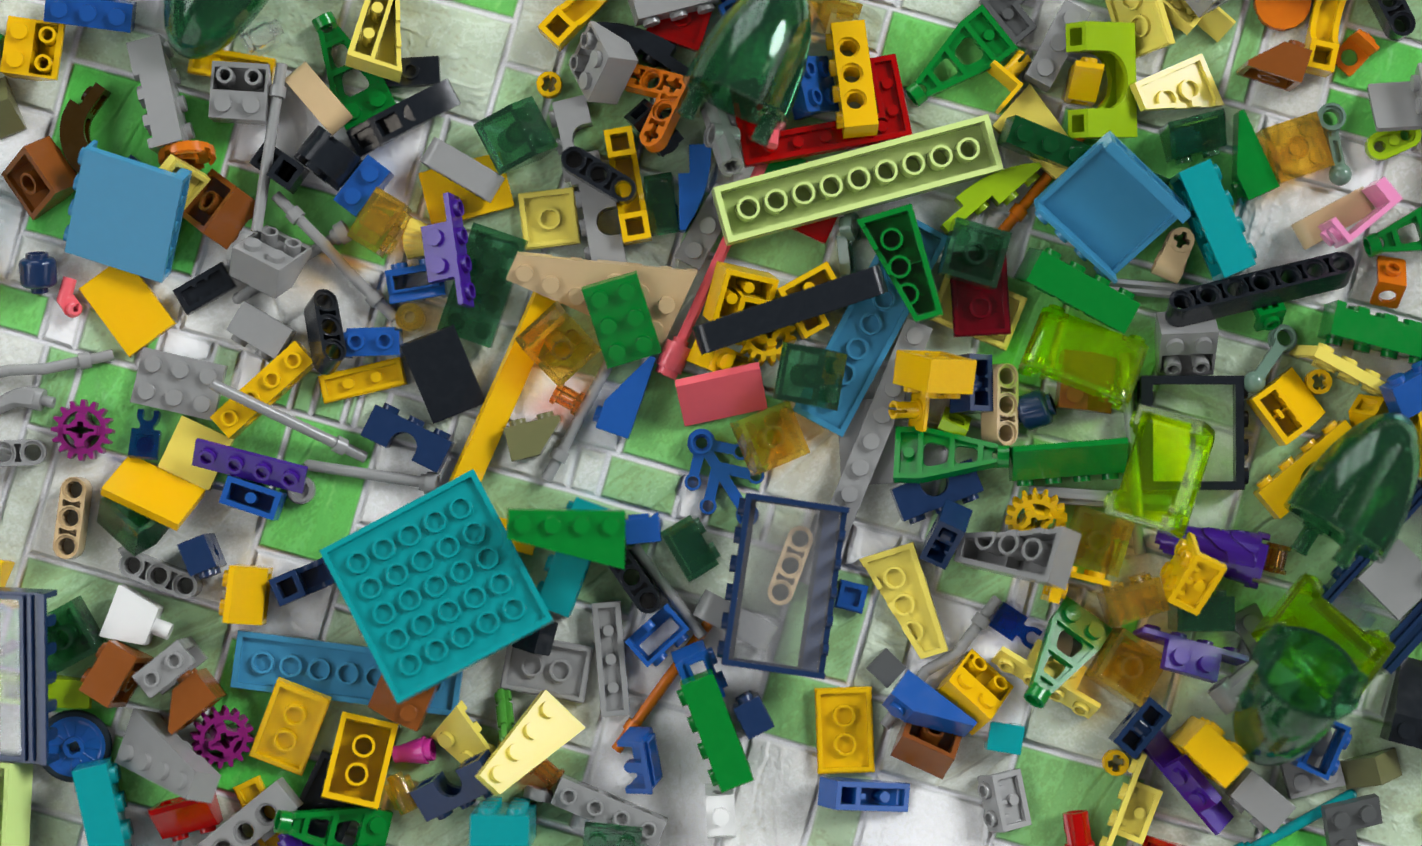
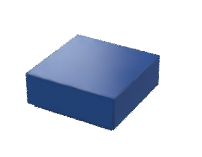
M840 579L834 607L862 614L869 586Z

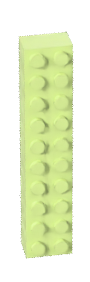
M989 114L713 187L711 193L725 244L730 246L983 178L1004 168Z

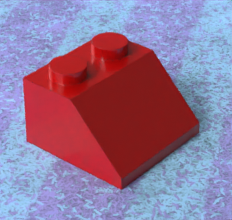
M216 792L212 803L176 797L159 802L148 810L149 816L162 839L172 838L173 842L188 838L189 832L199 830L200 834L212 832L217 829L216 825L223 821Z

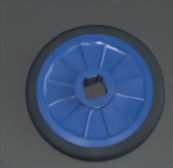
M73 709L59 712L48 719L49 727H56L58 730L56 739L49 741V753L59 754V760L47 766L42 765L51 776L61 781L74 782L71 771L78 764L111 757L112 739L110 732L104 722L94 714L84 710ZM74 741L78 742L79 748L75 751L70 750L69 744Z

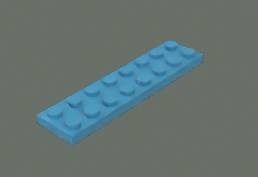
M917 220L932 271L949 236ZM875 255L869 268L880 265L889 292L847 307L792 410L841 437L845 434L909 314L908 308L877 255Z
M238 630L230 687L272 693L278 677L331 696L332 701L368 705L382 673L367 646ZM463 671L440 683L428 713L448 716L458 705Z

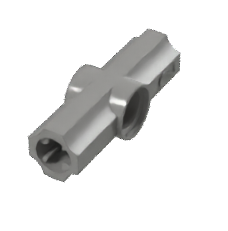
M713 98L711 101L704 102L700 109L706 126L703 140L706 147L713 149L721 174L732 176L735 173H740L744 167L738 147L741 133L738 127L731 125L723 101Z

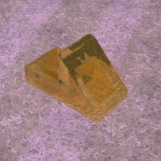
M823 0V3L807 1L824 34L826 33L831 13L837 14L836 18L842 21L859 20L863 4L849 0Z

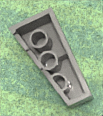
M160 34L126 43L133 77L141 83V86H137L136 90L138 100L143 109L146 108L147 110L142 119L144 127L147 128L149 135L152 136V138L147 139L149 149L158 154L159 150L165 145L195 139L191 122L187 123L184 113L188 111L184 95L180 96L177 85L181 84V79L177 68H172L170 58L174 57L170 41H165Z
M1064 526L1054 527L1053 529L1032 528V530L1024 531L1007 530V532L965 533L958 545L954 561L974 569L1066 590L1081 534Z
M133 708L115 763L184 799L212 803L221 775L201 755H197L192 750L193 746L188 741L182 740L177 733L172 735L169 733L168 725L163 721L164 717L160 713Z

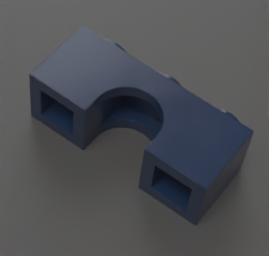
M384 403L383 407L375 404L360 435L385 448H390L397 435L409 433L414 437L417 444L412 461L436 473H440L455 444L449 440L451 435L438 428H435L434 432L424 428L426 422L412 415L408 419L398 415L400 409L388 403Z
M967 459V460L962 461V462H960V463H967V462H973V461H972V459ZM977 472L946 478V487L937 496L926 494L921 488L920 483H905L890 489L901 520H909L910 525L926 519L924 513L935 510L936 514H939L946 499L953 502L962 500L963 504L978 499V493L984 491Z
M323 557L268 580L280 607L335 584Z
M489 749L466 759L456 769L462 786L450 783L443 771L420 781L413 788L410 795L426 822L436 817L440 821L454 812L453 809L459 806L463 810L473 805L478 797L483 796L486 799L494 795L475 777L492 755Z

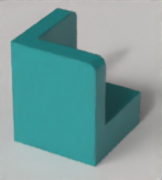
M992 721L989 727L988 740L985 742L984 748L986 750L1021 755L1025 726L1016 723L1007 724Z

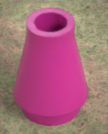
M422 736L404 744L393 746V760L395 763L429 764L430 761L436 759L435 742L433 738Z

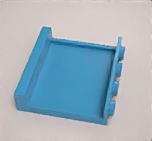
M1110 130L1034 199L1036 209L1034 213L1036 217L1045 225L1051 224L1055 228V234L1062 242L1067 243L1069 241L1075 247V253L1083 261L1089 260L1095 265L1093 268L1098 275L1110 279L1114 284L1118 282L1116 274L1177 219L1184 223L1191 217L1188 205Z
M93 140L81 149L78 156V164H81V167L73 182V189L76 190V193L68 209V215L71 216L70 225H67L63 235V240L66 241L64 252L162 283L172 270L192 171L180 168L176 173L98 149V141Z

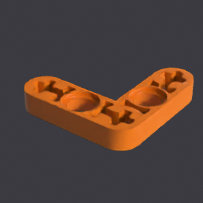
M637 64L631 77L635 75L639 81L635 78H630L624 90L656 98L639 137L641 143L648 151L657 153L667 146L691 95L692 88L681 74ZM660 78L656 87L648 88L650 80ZM668 84H669L671 87H673V88H679L680 85H681L682 87H681V89H676V90L673 92V90L668 86ZM672 108V112L667 118L660 119V113L664 109Z

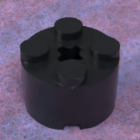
M318 125L298 149L294 158L312 170L323 182L339 191L363 160L340 140L338 141L331 136V133Z

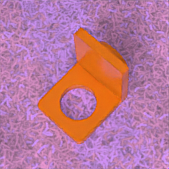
M1358 29L1339 47L1335 65L1350 77L1380 47L1370 34ZM1352 50L1356 53L1357 61L1354 65L1348 66L1342 62L1341 55L1343 51Z
M1379 255L1377 257V283L1370 298V304L1396 309L1407 287L1406 261L1404 259ZM1383 291H1392L1396 296L1393 299L1384 300L1379 297V294Z

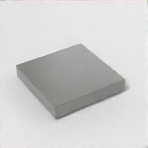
M1397 539L1356 578L1396 620H1400L1422 598V561L1400 539Z

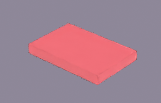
M759 362L675 380L685 427L768 409Z

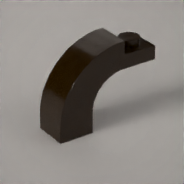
M95 83L93 87L89 86L84 91L81 97L83 101L80 105L71 99L69 100L60 122L62 150L67 161L77 173L80 172L81 164H78L79 153L83 147L92 142L90 137L92 121L111 95V92L98 83Z

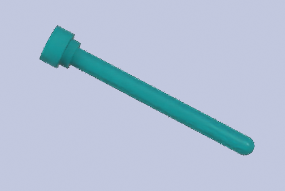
M1349 789L1284 824L1275 833L1270 832L1251 843L1248 841L1243 843L1241 841L1234 846H1270L1322 818V805L1356 798L1357 792Z

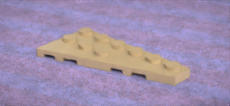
M517 251L506 280L590 316L582 293L583 286L637 270L660 345L663 347L695 279L697 269L687 268V270L669 266L655 267L639 263L599 259L595 261L579 257L565 258L549 254Z

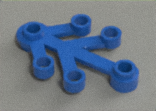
M706 429L693 431L687 441L693 458L689 475L686 476L684 481L686 488L692 491L700 488L701 478L699 474L705 458L711 469L705 496L700 502V510L707 515L715 512L717 508L715 499L720 482L738 512L739 499L743 497L730 476L748 479L753 484H759L764 480V471L759 467L750 469L720 462L714 453L732 454L737 460H744L749 455L747 445L743 443L735 445L717 441L714 435ZM701 437L707 440V446L702 449L696 445L697 439ZM739 446H743L746 449V455L743 457H738L735 454V450ZM758 470L761 472L762 476L759 481L751 479L750 474L752 471ZM690 477L698 479V485L694 488L689 487L687 484ZM707 500L712 501L714 504L713 510L709 512L703 509V503ZM756 507L753 524L757 522L759 517V512ZM736 512V518L738 522L741 524L742 515H737Z

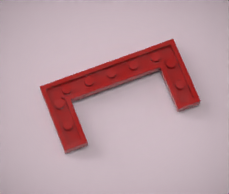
M896 54L870 58L879 121L878 133L875 136L843 139L842 129H837L836 121L781 130L779 132L778 148L769 149L767 148L768 132L757 79L729 83L728 87L736 127L740 129L741 133L740 147L744 167L748 168L874 145L911 135L912 130Z

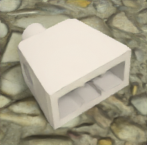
M122 584L118 585L99 636L139 645H148L151 643L153 635L168 640L173 631L174 624L160 619L164 609L161 604L129 585Z
M705 784L708 838L736 837L734 788L722 794H715L721 792L719 785L713 787L712 784Z

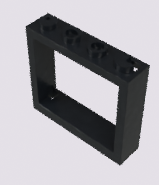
M1244 376L1137 377V438L1142 490H1245V484L1249 482L1248 467H1244V456H1248L1249 442L1248 439H1244V427H1248L1249 414L1247 410H1244V399L1248 398L1249 392L1244 389ZM1153 385H1233V481H1153Z

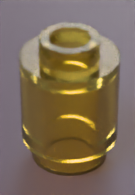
M414 303L401 305L395 315L397 325L409 333L421 331L427 322L425 311ZM409 312H413L415 315L412 322L405 321V317Z
M399 771L386 778L388 783L384 785V789L394 810H398L400 816L418 808L410 795L415 785L409 773L403 775L402 771Z

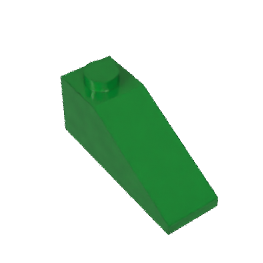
M1243 109L1233 115L1231 175L1233 183L1231 188L1237 199L1241 198L1242 202L1246 203L1280 187Z

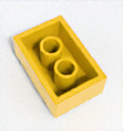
M342 711L321 798L378 810L399 724Z
M1191 715L1169 738V741L1183 755L1186 754L1209 780L1224 788L1249 764L1244 758L1247 753L1236 742L1223 737L1225 732L1215 722H1211L1204 717L1198 719Z

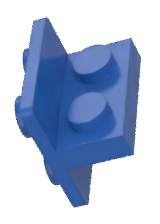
M796 56L791 58L792 62L782 65L794 120H802L823 112L839 111V103L833 102L832 86H835L833 77H830L828 56Z

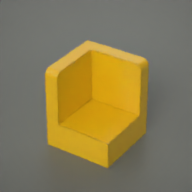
M1358 394L1348 411L1350 425L1362 439L1381 441L1390 425L1385 400L1379 396Z

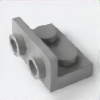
M1020 768L977 777L979 784L978 793L982 798L984 808V822L989 832L1004 833L1032 825Z

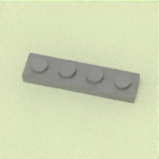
M621 602L592 603L601 717L630 715Z

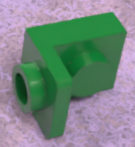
M1284 303L1252 310L1256 317L1254 323L1255 331H1270L1278 328L1283 323L1286 313Z

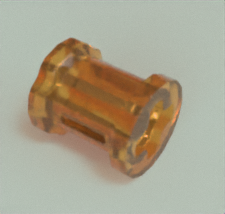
M560 380L549 403H557L570 410V414L574 416L586 393H578L565 386V382Z
M1267 542L1266 545H1269L1263 570L1286 576L1287 571L1284 568L1288 553L1292 551V548Z
M546 758L528 773L530 775L535 774L546 784V788L550 790L564 774L565 770L562 768L558 769Z

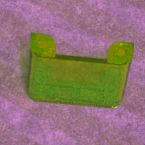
M1054 304L1042 307L1021 359L1018 373L1029 378L1031 374L1037 375L1041 373L1040 379L1045 380V378H1049L1099 397L1098 401L1104 402L1107 398L1108 402L1112 404L1111 409L1124 413L1131 400L1149 350V346L1145 344L1146 340L1134 334H1130L1128 337L1064 313V308Z
M1139 404L1137 411H1133L1130 418V427L1133 428V433L1136 435L1120 488H1115L1112 493L1108 492L1103 505L1105 514L1167 536L1181 539L1187 530L1213 448L1215 431L1205 421Z
M1304 573L1300 575L1259 622L1251 635L1259 645L1330 702L1344 705L1356 701L1361 697L1396 645L1389 641L1390 637L1385 632L1379 629H1375V631H1364L1322 597L1324 593L1323 584L1317 577Z

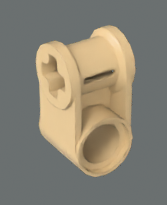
M1179 227L1168 233L1153 263L1152 274L1176 284L1180 281L1195 242L1194 234L1190 229ZM1183 234V240L1186 241V244L1177 247V241L1174 240V237Z

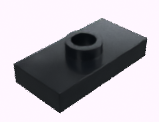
M440 57L401 58L402 75L400 83L383 78L388 88L432 86L441 82Z
M220 262L172 291L186 315L189 316L237 288V285L229 275L224 263Z

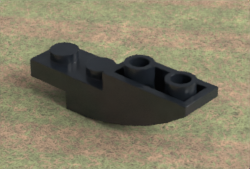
M597 22L629 42L636 57L638 58L642 54V60L651 67L657 68V66H660L666 71L681 74L688 82L694 76L693 70L673 58L677 51L676 45L666 39L630 25Z
M447 78L372 116L367 121L347 131L346 134L358 156L363 157L410 130H414L460 105L461 102Z

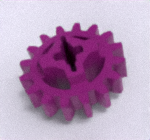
M81 399L80 406H78L76 401H70L71 409L61 407L62 417H53L58 422V426L51 427V431L57 432L58 436L54 437L52 441L61 442L62 445L58 451L65 452L68 450L67 458L73 459L78 454V460L85 461L87 454L90 459L94 460L97 459L96 451L105 454L106 450L103 445L113 443L108 438V434L115 433V430L110 429L108 425L114 420L113 418H105L108 412L106 408L97 410L99 407L98 402L93 401L89 406L88 400ZM90 413H92L98 419L100 426H97L93 422L92 415ZM75 414V419L70 424H67L70 417ZM84 426L88 427V429H94V431L81 434L72 431V429ZM66 435H69L74 440V446L70 444ZM100 436L98 441L91 447V441Z
M226 705L222 706L221 712H218L215 707H211V715L209 716L202 712L203 721H194L193 723L198 730L190 732L192 739L196 740L191 744L193 750L197 751L196 754L205 758L210 765L215 761L218 769L222 768L223 762H227L230 767H233V759L235 758L243 761L241 753L243 751L250 752L251 750L247 742L254 741L253 736L248 734L253 730V727L250 723H247L249 719L246 715L242 714L239 716L240 712L235 707L229 712ZM223 720L233 721L236 725L234 723L228 725ZM225 733L224 739L219 741L221 739L220 734ZM208 749H210L211 751L216 749L220 751L221 754L210 752Z

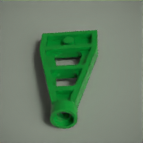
M982 4L957 25L917 80L905 88V92L910 100L919 107L928 98L992 68L990 64L994 60L1001 63L1015 52L1018 47ZM965 38H971L983 53L980 60L969 65L962 64L955 56L956 48ZM944 59H948L957 69V74L946 81H940L935 76L934 69ZM919 85L925 86L926 93H924Z
M327 12L314 18L312 23L319 35L330 90L354 117L344 125L346 131L395 105L396 102L385 80L382 77L363 71L360 72L368 80V88L353 96L345 94L342 77L354 68L345 65L339 68L336 67L331 50L340 44L345 45L349 49L351 40L336 24L337 21L332 12ZM333 26V29H332L331 32H329V33L323 32L324 30H327V29H329V28H331V27Z
M1422 206L1381 231L1363 236V246L1368 257L1371 258L1382 253L1422 251ZM1410 223H1414L1419 235V241L1401 243L1397 231ZM1380 238L1384 241V246H1383V247H1382Z
M896 426L894 483H925L991 468H1010V445H998L928 427L926 432H920L915 430V427ZM927 444L944 446L949 451V458L943 464L927 466L924 464V447ZM958 447L973 448L978 452L977 459L974 462L957 463L955 461V450ZM993 453L998 454V457L993 458Z
M1066 595L1049 619L1031 681L1024 694L1025 700L1034 707L1043 708L1050 695L1101 649L1113 628ZM1062 631L1082 644L1081 650L1073 657H1068L1057 649V641ZM1050 656L1065 666V669L1056 679L1044 672Z
M361 806L300 811L278 810L273 828L275 833L289 834L313 846H346L337 842L334 838L337 825L343 821H357L359 826L354 845L352 846H385L393 812L386 809L378 808V810ZM310 820H329L324 838L308 834Z

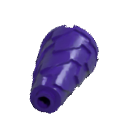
M1165 523L1164 528L1158 527L1154 543L1159 544V550H1163V553L1174 556L1175 546L1181 538L1184 539L1187 533L1191 532L1195 534L1201 553L1226 564L1227 570L1223 577L1244 584V587L1258 588L1259 583L1252 581V579H1261L1269 545L1263 544L1262 540L1269 541L1270 534L1260 531L1255 533L1243 530L1200 528L1176 523Z

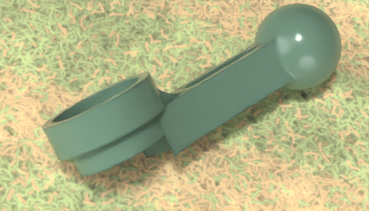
M1327 103L1318 110L1316 122L1319 128L1322 129L1327 143L1331 163L1329 179L1333 184L1343 186L1352 177L1351 169L1345 164L1339 136V129L1346 121V113L1340 105ZM1326 112L1334 113L1337 117V124L1327 125L1323 120V114Z
M856 212L845 214L844 217L839 219V232L841 236H836L840 277L855 273L852 243L860 240L862 235V229L856 220L860 218Z
M1281 324L1278 328L1269 332L1267 341L1270 349L1256 369L1244 376V389L1252 394L1261 392L1266 384L1265 377L1281 354L1294 349L1298 338L1292 327ZM1279 331H1285L1289 334V345L1284 346L1278 342L1277 334Z

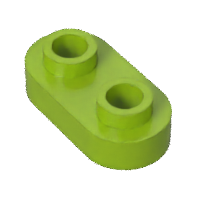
M1421 129L1376 132L1366 140L1365 152L1374 161L1386 160L1416 146L1421 139ZM1401 131L1408 133V140H1403L1400 137ZM1376 142L1382 144V152H1378L1375 150L1374 146Z

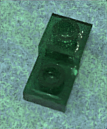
M672 172L644 176L651 235L658 236L680 232Z

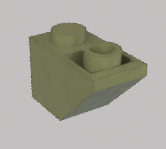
M553 411L537 414V420L526 423V418L509 421L510 427L504 428L511 461L515 462L542 455L562 422L561 415L554 416Z

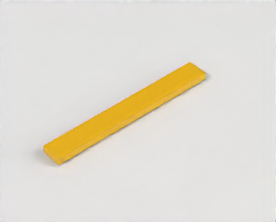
M536 292L532 293L448 482L472 469L476 472L480 482L482 481L561 303Z

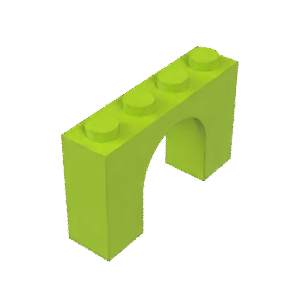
M1100 21L1066 23V52L1095 55L1102 64H1105L1104 67L1108 78L1106 96L1097 108L1068 110V137L1073 139H1101L1109 130L1118 139L1137 137V102L1129 86L1136 83L1135 23Z

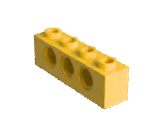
M865 20L831 23L830 33L825 34L826 50L832 51L833 58L828 63L830 77L835 76L836 85L832 86V97L834 103H839L840 112H835L837 129H842L843 139L875 136L878 133L879 121ZM848 50L853 52L854 55L844 56L841 52ZM853 76L857 81L848 82L844 78ZM851 102L859 103L861 107L854 109L849 107L848 104Z
M292 342L239 391L272 406L314 368L311 354L300 342ZM229 399L210 418L228 438L235 439L262 414Z

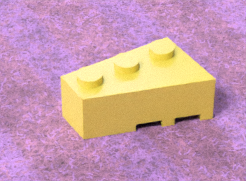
M364 0L347 52L345 66L400 83L402 75L400 0Z

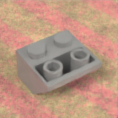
M589 21L585 32L580 37L575 53L570 58L569 67L587 102L617 105L639 60L629 42L597 22Z
M212 61L208 117L214 122L267 125L271 100L268 94L270 84H272L270 65Z
M265 225L262 233L254 232L232 247L229 275L276 299L293 287L313 248L296 238L278 231L274 227Z
M1156 312L1154 330L1156 375H1213L1219 336L1216 319L1184 327H1175L1166 321L1165 312Z

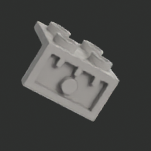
M1422 63L1417 64L1415 74L1411 75L1410 81L1368 84L1367 92L1377 132L1422 129Z

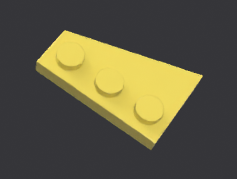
M1202 53L1129 85L1140 112L1216 108L1224 105Z

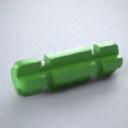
M500 688L495 692L494 696L495 703L498 705L496 706L498 728L501 729L498 730L499 740L502 742L515 723L513 704L510 702L512 701L511 691Z

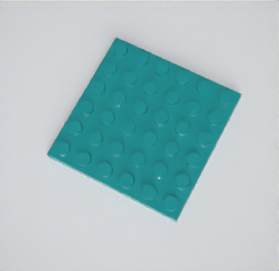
M474 469L319 550L399 705L554 622L514 544L510 539H507L506 529Z

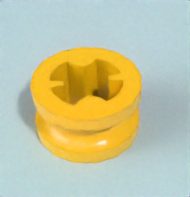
M546 71L538 77L537 89L543 97L555 98L561 93L562 81L556 73ZM547 78L550 81L552 79L557 81L554 84L555 90L552 92L549 89L547 91L542 89L545 86L544 80Z
M1316 369L1307 373L1304 383L1312 394H1324L1332 386V377L1329 372L1323 369ZM1314 375L1315 377L1323 376L1322 384L1324 387L1322 389L1321 387H1316L1315 389L1312 386L1315 382L1312 379Z
M1112 749L1107 751L1102 757V766L1109 774L1120 776L1129 768V759L1120 750ZM1113 755H1119L1117 758L1123 760V764L1118 765V770H1112L1113 767L1111 765L1108 766V761L1113 760Z

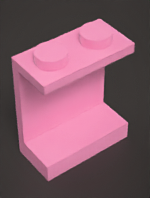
M1385 176L1368 184L1361 190L1375 206V209L1349 231L1343 227L1336 217L1318 226L1322 231L1320 236L1327 245H1333L1335 248L1350 243L1403 199Z

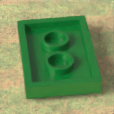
M637 270L582 287V293L607 369L662 353Z

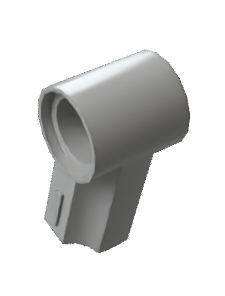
M1251 659L1230 677H1224L1207 692L1223 713L1227 715L1241 706L1245 701V697L1268 678L1260 666Z

